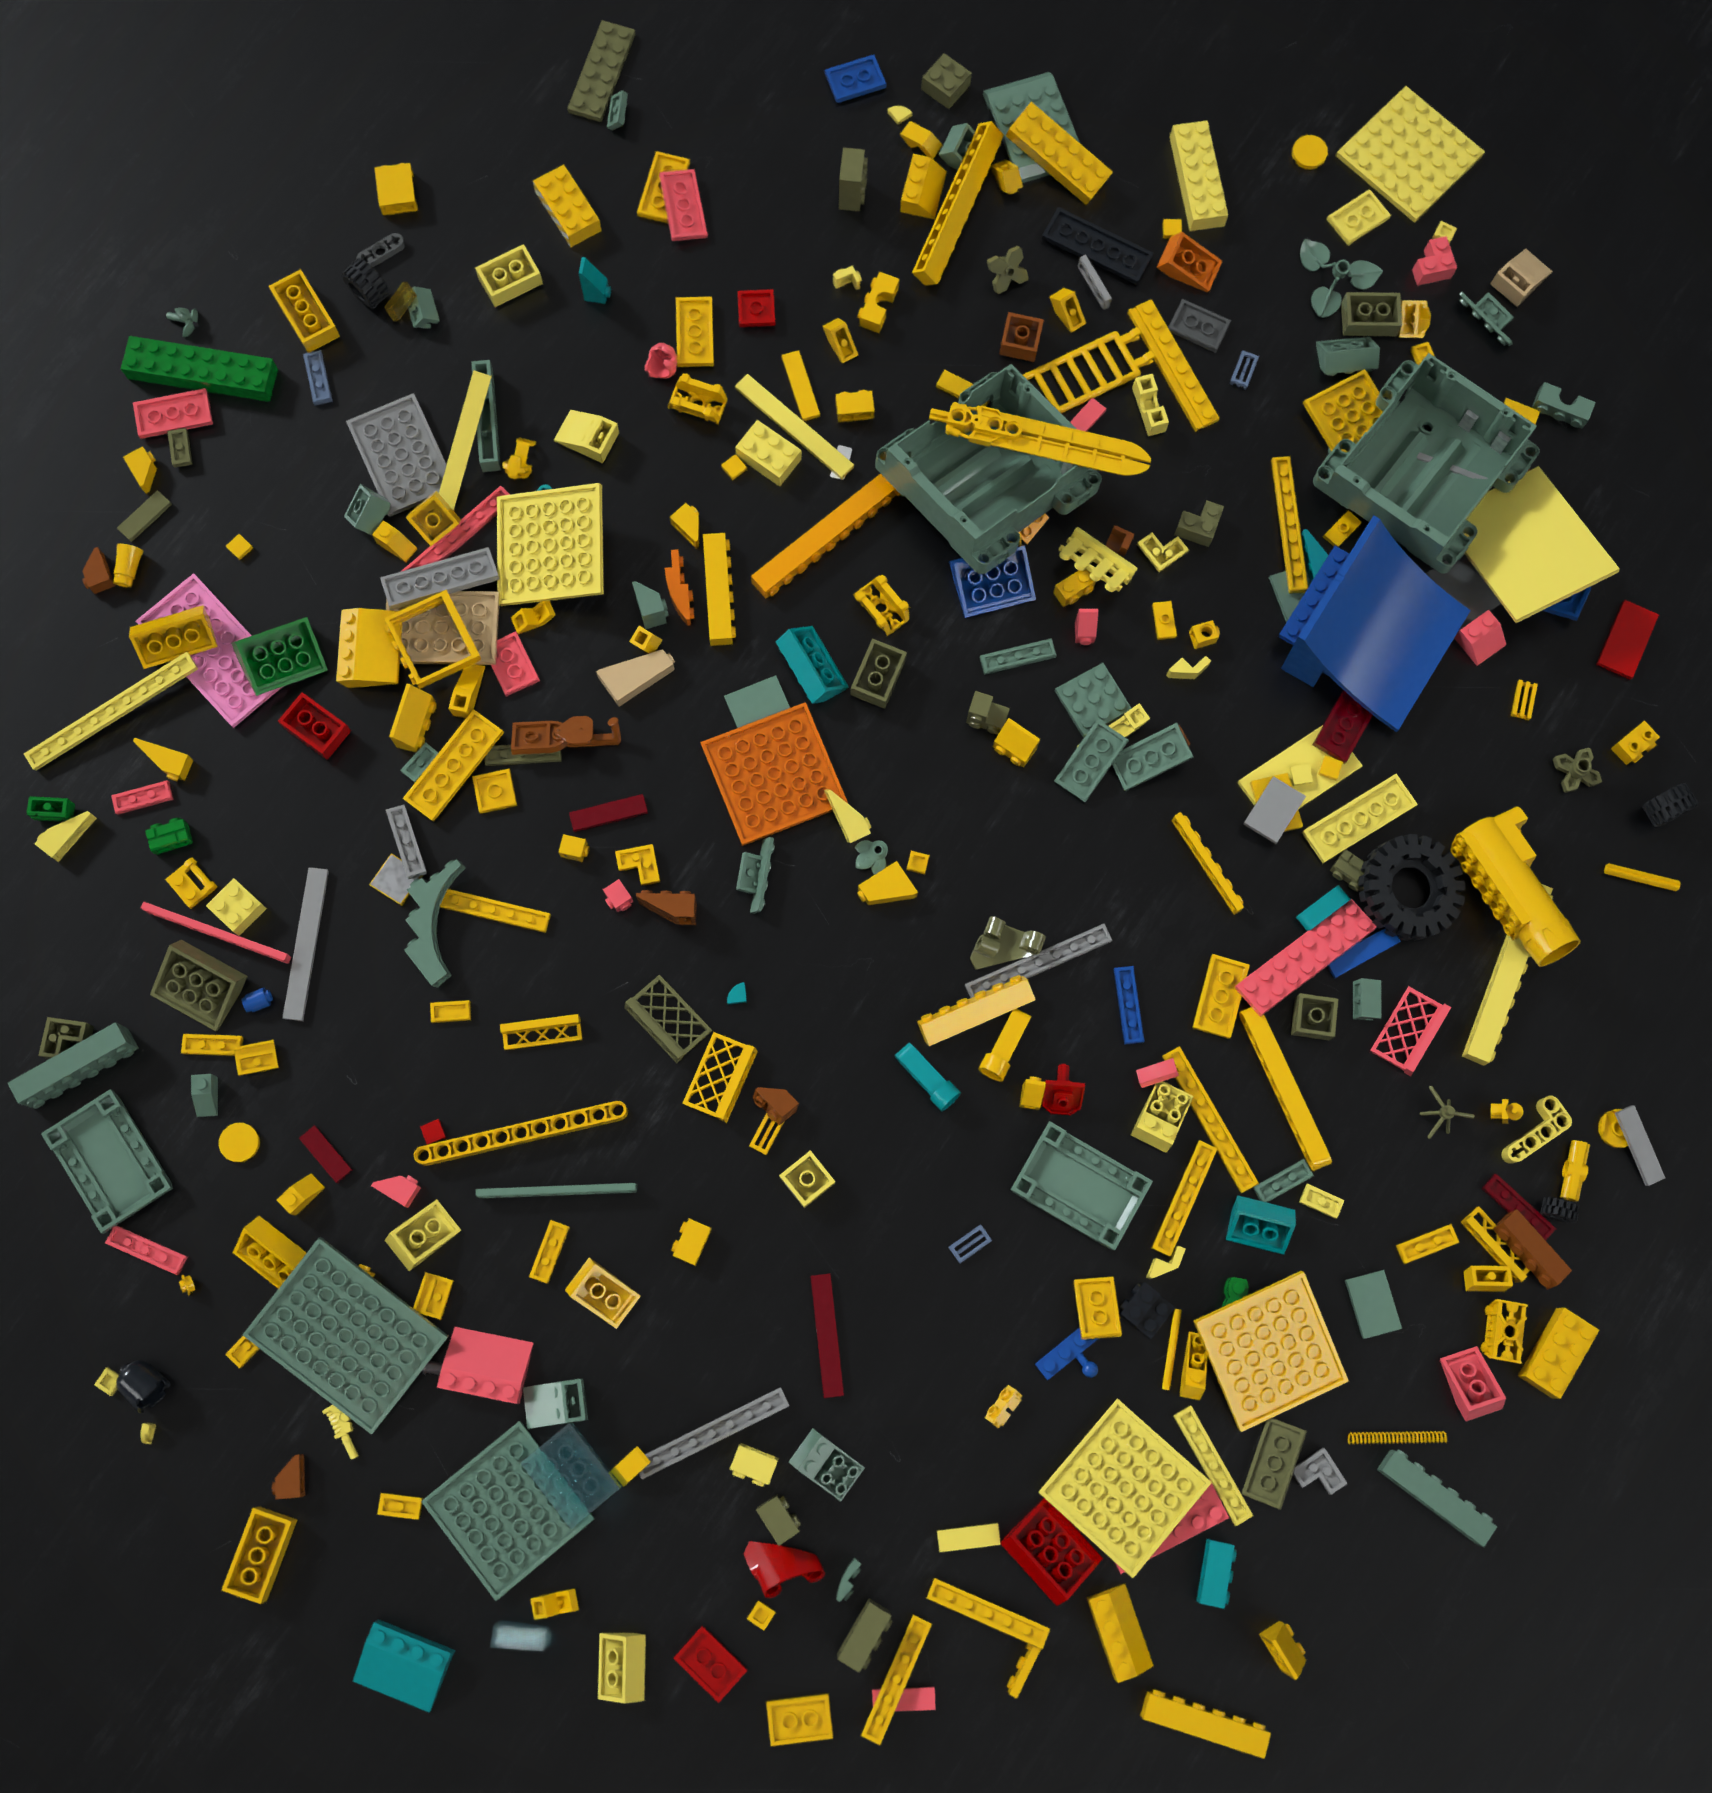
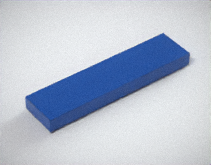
M1384 928L1354 945L1329 964L1327 968L1335 979L1400 943L1399 937H1392L1384 933L1386 930Z
M1134 966L1114 968L1124 1045L1144 1043Z

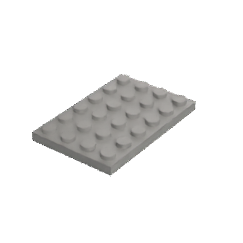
M414 393L346 421L378 494L391 503L388 513L389 517L421 504L435 491L439 493L447 465Z

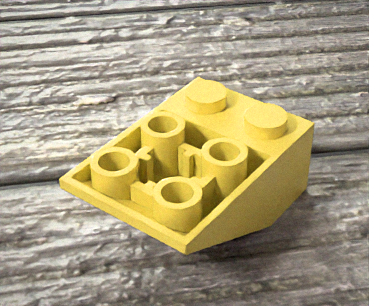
M570 410L554 441L603 463L619 435L618 424L599 415Z
M1164 1081L1156 1083L1135 1124L1131 1136L1167 1153L1174 1143L1193 1096Z

